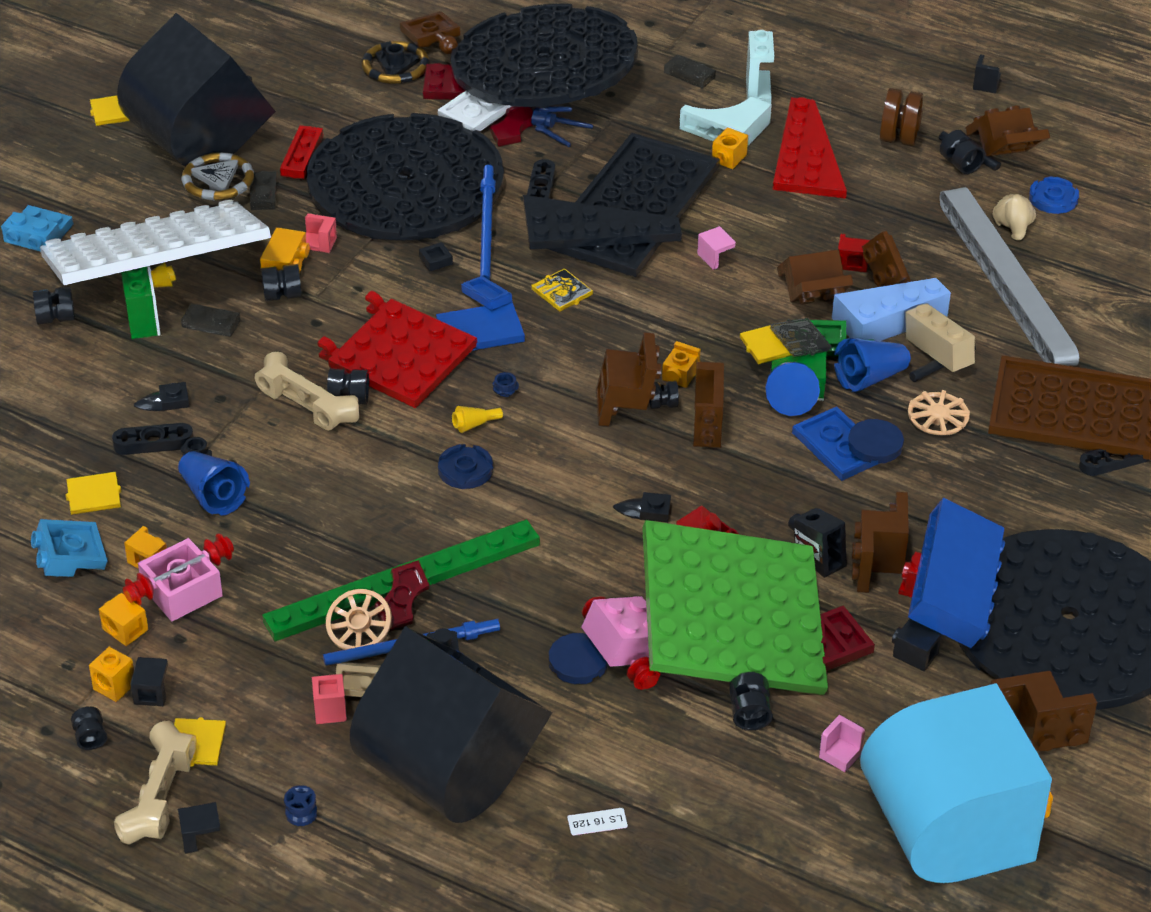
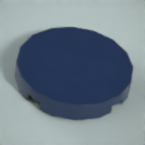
M867 419L858 422L851 428L848 436L849 450L855 457L871 463V460H878V463H887L895 460L901 454L904 444L903 434L899 428L888 421L879 419Z
M459 444L448 448L439 457L438 474L444 483L454 488H476L486 483L493 473L492 457L487 450L480 446L473 445L472 448L466 447V444Z
M571 633L562 636L552 644L549 650V668L564 682L571 684L590 683L598 675L601 677L608 667L604 657L585 633Z

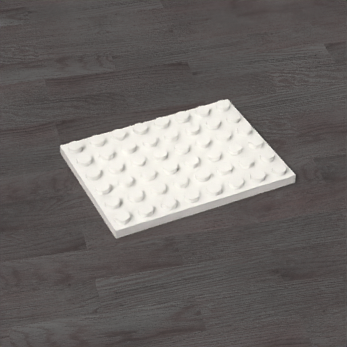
M225 200L219 202V206L209 208L208 205L198 206L194 208V212L176 211L170 213V217L160 219V216L149 217L145 219V223L127 222L121 224V228L111 230L110 227L100 228L95 231L96 234L86 236L85 233L71 235V239L65 241L51 239L45 242L46 245L40 246L42 257L63 285L259 241L271 238L269 227L240 204L233 202V200Z

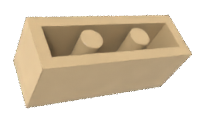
M921 304L905 312L906 339L952 372L975 363V336L929 304Z

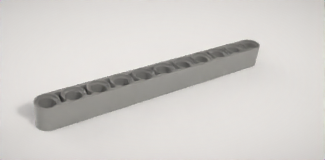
M962 187L942 191L940 193V205L943 212L1043 362L1077 366L1079 363V353L1076 345L969 189Z

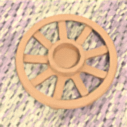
M945 390L929 393L923 391L921 395L909 403V419L918 429L929 434H954L962 430L969 421L970 411L965 405L964 400L947 394ZM932 398H940L939 403H935ZM925 399L929 405L920 403V401ZM945 399L952 401L951 403L944 405ZM959 406L962 410H951V408ZM914 407L926 410L913 413ZM951 415L964 416V421L960 422ZM926 416L928 419L923 425H920L915 420ZM950 421L957 428L947 431L945 424ZM931 424L940 425L941 431L928 428Z
M356 589L342 594L332 603L326 616L327 633L332 642L343 650L361 647L363 632L367 633L373 640L366 645L381 643L386 638L390 628H392V613L387 601L378 593L367 589ZM366 594L362 607L356 606L353 595ZM347 597L352 608L348 612L337 607ZM375 597L381 602V605L368 612L367 609L371 599ZM385 610L386 621L372 620V617ZM333 611L345 617L346 621L331 624ZM377 626L384 627V629L377 637L369 627ZM348 627L346 633L339 640L332 631ZM353 633H356L355 646L344 644Z

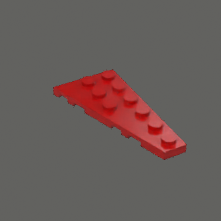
M791 97L773 181V190L846 198L847 190L815 100L804 97Z

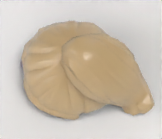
M1019 194L1004 196L994 207L992 213L996 225L1000 226L1002 224L1009 227L1012 232L1011 237L1015 240H1022L1024 238L1027 226L1036 218V211L1031 202Z

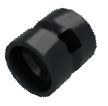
M961 130L950 132L940 144V154L950 163H953L963 174L975 172L984 162L985 150Z
M298 264L283 265L281 270H278L276 266L261 268L265 301L280 300L283 295L287 299L302 297Z
M71 287L55 288L53 293L48 289L33 291L37 325L52 323L54 319H58L60 322L75 320Z
M330 368L327 392L334 396L355 395L358 398V404L367 405L369 398V370L353 369L351 373H347L346 369Z
M745 672L733 678L729 684L735 725L740 729L748 731L762 729L769 725L773 718L767 678L756 672Z

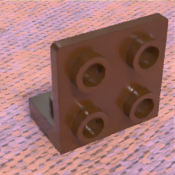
M887 231L879 233L862 246L864 259L869 263L873 272L874 282L878 287L911 282L894 239Z

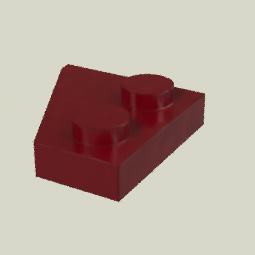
M440 63L426 65L423 99L453 100L465 92L456 82L450 65H442Z
M844 605L820 614L823 637L821 643L824 646L823 663L826 666V671L874 653L875 644Z

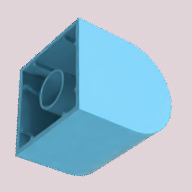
M997 683L911 705L888 718L870 735L861 752V769L912 869L919 877L936 883H951L1036 861L1052 777Z

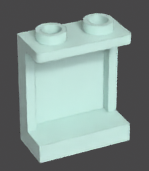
M765 30L749 31L746 69L747 99L754 97L771 104L770 71L759 70V64L761 62H774L773 32Z

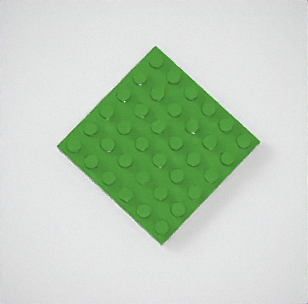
M645 520L642 530L650 671L731 682L739 674L756 672L767 678L769 688L819 695L826 693L828 684L826 666L823 663L824 646L821 643L823 637L813 546Z

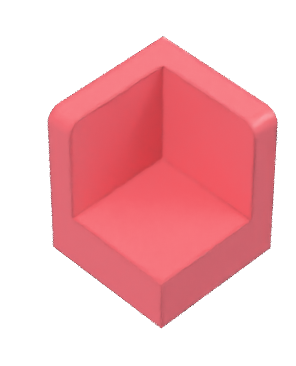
M307 214L305 217L306 243H309L310 250L330 253L337 239L336 218Z
M343 675L312 677L316 724L346 721Z

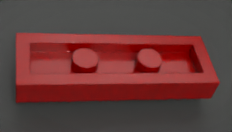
M299 126L280 167L281 176L305 179L309 161L324 136L323 128Z

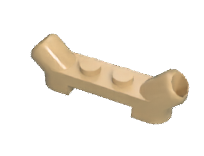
M271 352L265 356L264 368L255 374L256 384L262 392L273 399L283 394L312 411L314 423L325 430H332L340 423H353L359 420L358 398L355 395H332L321 386L315 385L305 379L304 376L288 369L287 356L281 352Z
M161 721L154 725L150 731V741L159 755L157 760L151 762L147 785L143 784L140 790L139 805L115 817L114 826L119 839L127 845L143 837L163 838L170 822L167 801L165 799L176 770L189 772L190 763L196 750V736L180 733L171 721Z

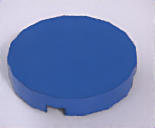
M1045 177L1043 181L1038 182L1036 180L1030 186L1029 200L1033 206L1041 211L1054 214L1067 213L1077 206L1079 190L1077 187L1076 189L1072 187L1073 183L1066 179Z
M784 362L775 367L768 375L765 386L766 396L771 406L779 413L788 416L802 415L811 410L817 402L820 393L819 380L810 367L800 362Z

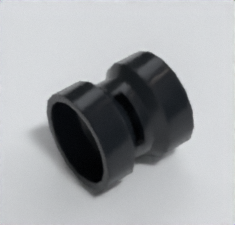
M668 381L666 384L654 382L656 385L655 397L653 400H649L650 409H659L663 405H667L669 408H677L679 405L677 381Z
M86 706L72 714V727L75 731L77 745L81 749H97L106 742L107 733L103 726L101 711L98 708Z

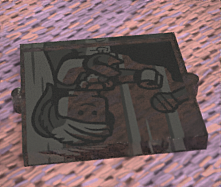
M809 318L788 319L785 322L773 323L770 326V329L793 357L808 354L813 356L815 353L831 350L832 346Z

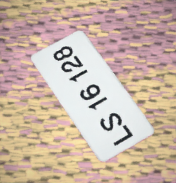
M623 808L575 814L567 817L572 835L628 827Z

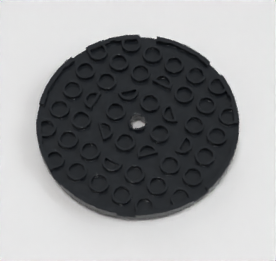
M572 4L533 5L520 8L521 12L507 15L505 12L500 13L468 30L463 35L464 39L452 50L451 68L453 76L461 88L472 96L485 100L487 103L543 109L551 105L564 104L590 96H597L607 88L616 85L633 68L638 57V42L635 31L627 26V22L609 11L592 6L578 9L573 8Z
M411 113L410 117L394 118V114H387L350 124L340 129L339 135L332 139H325L315 150L309 161L307 185L310 198L315 207L324 216L336 218V225L348 231L368 236L372 239H434L444 234L459 231L461 228L481 218L483 193L480 188L484 166L492 165L494 168L493 179L496 182L493 193L492 206L498 200L503 188L504 169L501 155L495 145L478 130L471 131L464 128L462 122L431 114Z
M1043 529L1020 532L1004 537L1005 546L999 556L1002 564L995 578L998 586L992 596L994 607L988 617V623L990 624L989 632L983 640L979 639L972 648L959 643L961 649L978 670L984 669L996 679L1051 671L1063 698L1093 693L1097 701L1096 710L1123 706L1151 694V561L1121 542H1116L1091 532ZM1073 612L1075 618L1067 619L1063 615Z

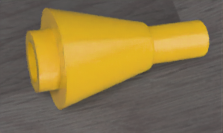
M164 262L151 270L154 288L173 287L172 281L176 280L172 265L167 267Z
M457 406L455 412L452 413V423L455 428H458L459 432L463 433L489 420L502 419L503 412L501 408L485 410Z

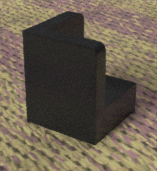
M980 54L975 69L973 90L996 94L1001 78L1000 69L984 65L985 55Z
M137 658L130 684L134 705L164 707L166 700L164 678L168 667L167 659Z
M216 802L178 809L185 854L198 851L195 835L217 832L221 829Z

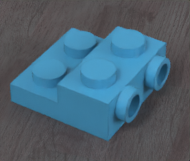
M28 205L22 213L13 212L2 224L3 239L6 243L41 252L40 246L46 245V241L61 239L73 226V218L69 215Z
M40 519L37 530L32 532L31 546L32 548H38L36 564L38 568L44 569L45 576L74 577L76 568L105 569L107 557L96 522Z

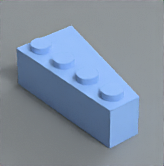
M937 278L834 294L832 319L846 321V334L850 338L882 341L906 332L905 312L916 308L918 305L929 304L947 317L951 292Z

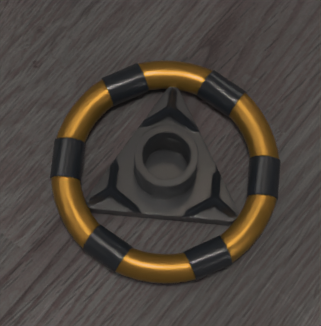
M388 41L370 48L363 55L361 64L364 72L370 78L383 83L401 84L422 76L426 72V65L430 61L427 53L413 43ZM375 55L385 74L371 67L370 64ZM420 62L418 68L411 72L404 73L405 71L413 67L415 64Z

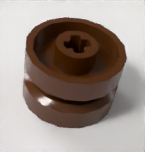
M889 88L883 110L880 141L893 143L900 128L901 143L914 146L921 126L923 93L911 91L907 95L905 106H903L904 95L902 90Z

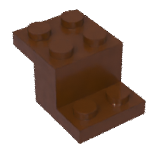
M1012 106L1006 108V111L1000 112L998 108L987 110L984 112L985 115L974 118V122L965 127L968 136L980 134L985 155L990 157L1027 152L1050 139L1048 129L1038 130V127H1034L1030 108L1020 109V106Z
M839 249L791 256L777 267L779 277L786 276L790 302L799 301V305L815 302L814 299L821 297L824 298V301L834 300V294L846 293V290L853 285L852 275L843 274Z
M643 333L638 353L606 349L596 386L599 426L609 427L611 417L616 416L618 407L647 410L649 400L654 399L656 390L654 382L655 379L659 380L661 375V363H657L660 348L659 345H655L654 333Z
M896 492L895 503L889 504V511L862 510L860 522L855 521L854 539H858V542H852L851 557L857 560V563H852V580H857V592L869 593L871 572L902 574L909 535L908 492Z
M1051 671L991 680V684L997 683L1036 752L1088 743L1097 705L1093 693L1063 698Z

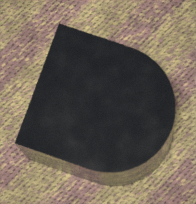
M177 13L129 60L120 76L117 89L118 104L125 117L185 167L189 162L203 155L221 152L235 154L276 112L235 60ZM221 162L208 163V164H205L204 166H206V165H211V164H216V163H221Z
M405 626L355 710L350 727V745L358 757L454 823H463L483 813L503 793L553 712L460 651Z

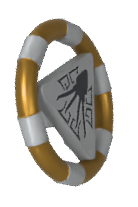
M222 152L212 153L189 162L183 170L181 180L184 188L196 197L214 201L238 196L246 191L253 182L254 171L251 164L240 156ZM221 162V163H216V164H211V165H206V166H204L205 164H208V163ZM239 166L242 168L245 177L242 182L229 189V185ZM191 175L208 184L209 190L196 187L193 184Z

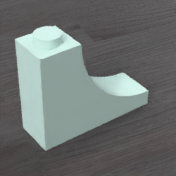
M749 97L738 105L722 109H702L684 105L680 109V129L714 141L728 127L747 134L749 146L770 124L772 104Z

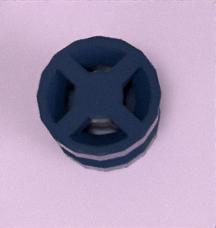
M300 785L292 787L284 795V805L288 822L296 826L311 824L317 817L316 794L310 787Z

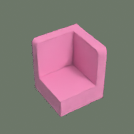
M719 226L698 234L697 254L714 270L718 268L719 253L734 248L736 242Z
M838 715L822 733L819 758L846 772L861 756L865 729Z

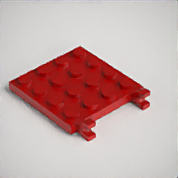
M371 290L365 296V300L370 302L366 307V312L374 315L340 349L337 348L331 339L325 336L317 342L318 346L323 348L319 353V358L328 360L330 368L346 369L347 373H351L353 369L369 370V387L416 409L476 347L477 337L392 298L386 303L378 293Z

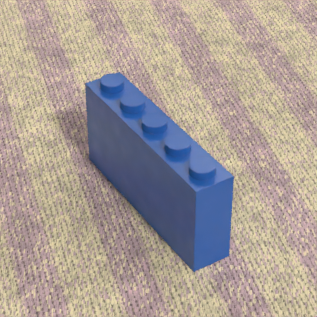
M942 498L929 515L908 618L970 648L979 639L983 640L990 629L988 617L994 607L992 596L998 586L995 578L1002 564L999 556L1005 546V541L1003 540L1005 528L956 503Z

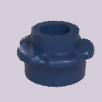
M508 372L497 374L492 383L493 391L503 397L511 396L519 388L516 377Z

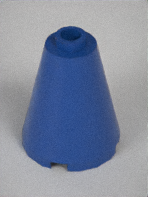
M848 338L839 342L835 349V355H838V363H834V368L842 387L851 389V392H857L907 369L911 356L903 344Z
M196 451L186 453L179 461V473L201 507L208 513L227 515L235 511L246 498L244 493L246 487L249 488L250 481L248 473L241 465Z

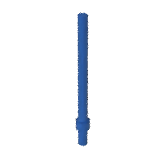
M492 165L484 166L480 188L483 193L480 276L490 280L492 203L496 182L493 179L494 168Z
M498 619L479 623L469 621L462 623V626L449 628L448 630L457 632L458 639L465 638V640L478 638L479 634L499 631L500 624ZM397 639L323 654L324 664L328 666L387 654Z

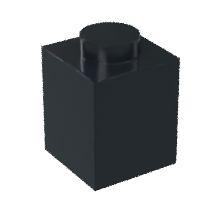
M909 619L903 628L898 627L892 637V643L894 644L893 657L925 672L939 653L942 634Z

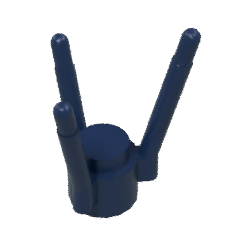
M536 107L532 114L531 121L536 126V131L548 135L567 147L571 146L570 142L548 130L549 127L552 128L555 125V122L593 129L592 124L556 117V114L553 113L571 112L573 110L572 107H547L543 109Z

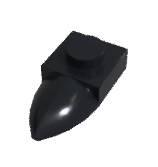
M186 382L159 385V391L139 399L134 403V407L146 411L189 408Z
M643 492L642 498L621 501L613 505V508L630 518L668 523L671 495Z

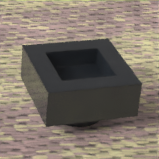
M442 242L419 249V257L429 271L453 264V256Z

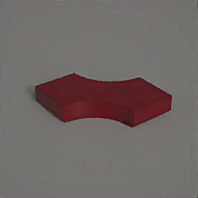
M509 107L506 109L505 119L496 125L490 126L491 135L497 146L521 142V133L526 128L534 126L531 121L533 114L531 107Z
M419 560L391 569L393 584L390 592L384 598L392 613V628H390L389 632L413 623L412 603L419 594L429 589L430 585ZM380 601L375 603L374 609L381 605ZM385 610L377 614L379 621H386Z

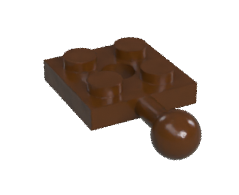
M442 11L400 22L401 32L418 47H428L432 43L439 42L441 51L445 54H451L452 50L458 46V42L454 37L461 35L460 26Z

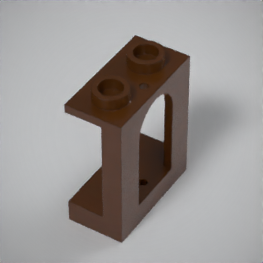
M697 362L693 446L721 448L724 363Z

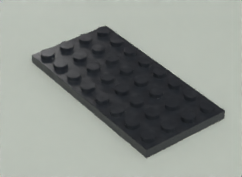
M631 133L576 200V203L673 216L680 219L720 166V159ZM662 242L551 248L549 250L636 277Z

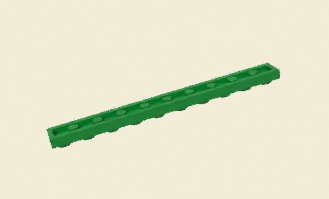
M526 519L393 568L419 560L429 585L539 546L540 537ZM393 568L262 614L263 623L274 642L325 624L326 616L332 603L348 591L367 589L385 598L392 588L391 569ZM366 594L353 595L357 607L363 606ZM348 597L337 605V607L346 612L352 609ZM372 597L369 607L374 606L379 600ZM333 611L331 621L343 616Z

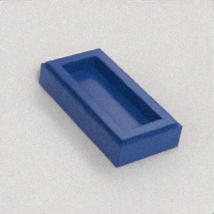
M483 276L461 284L462 293L490 310L513 302L510 292Z

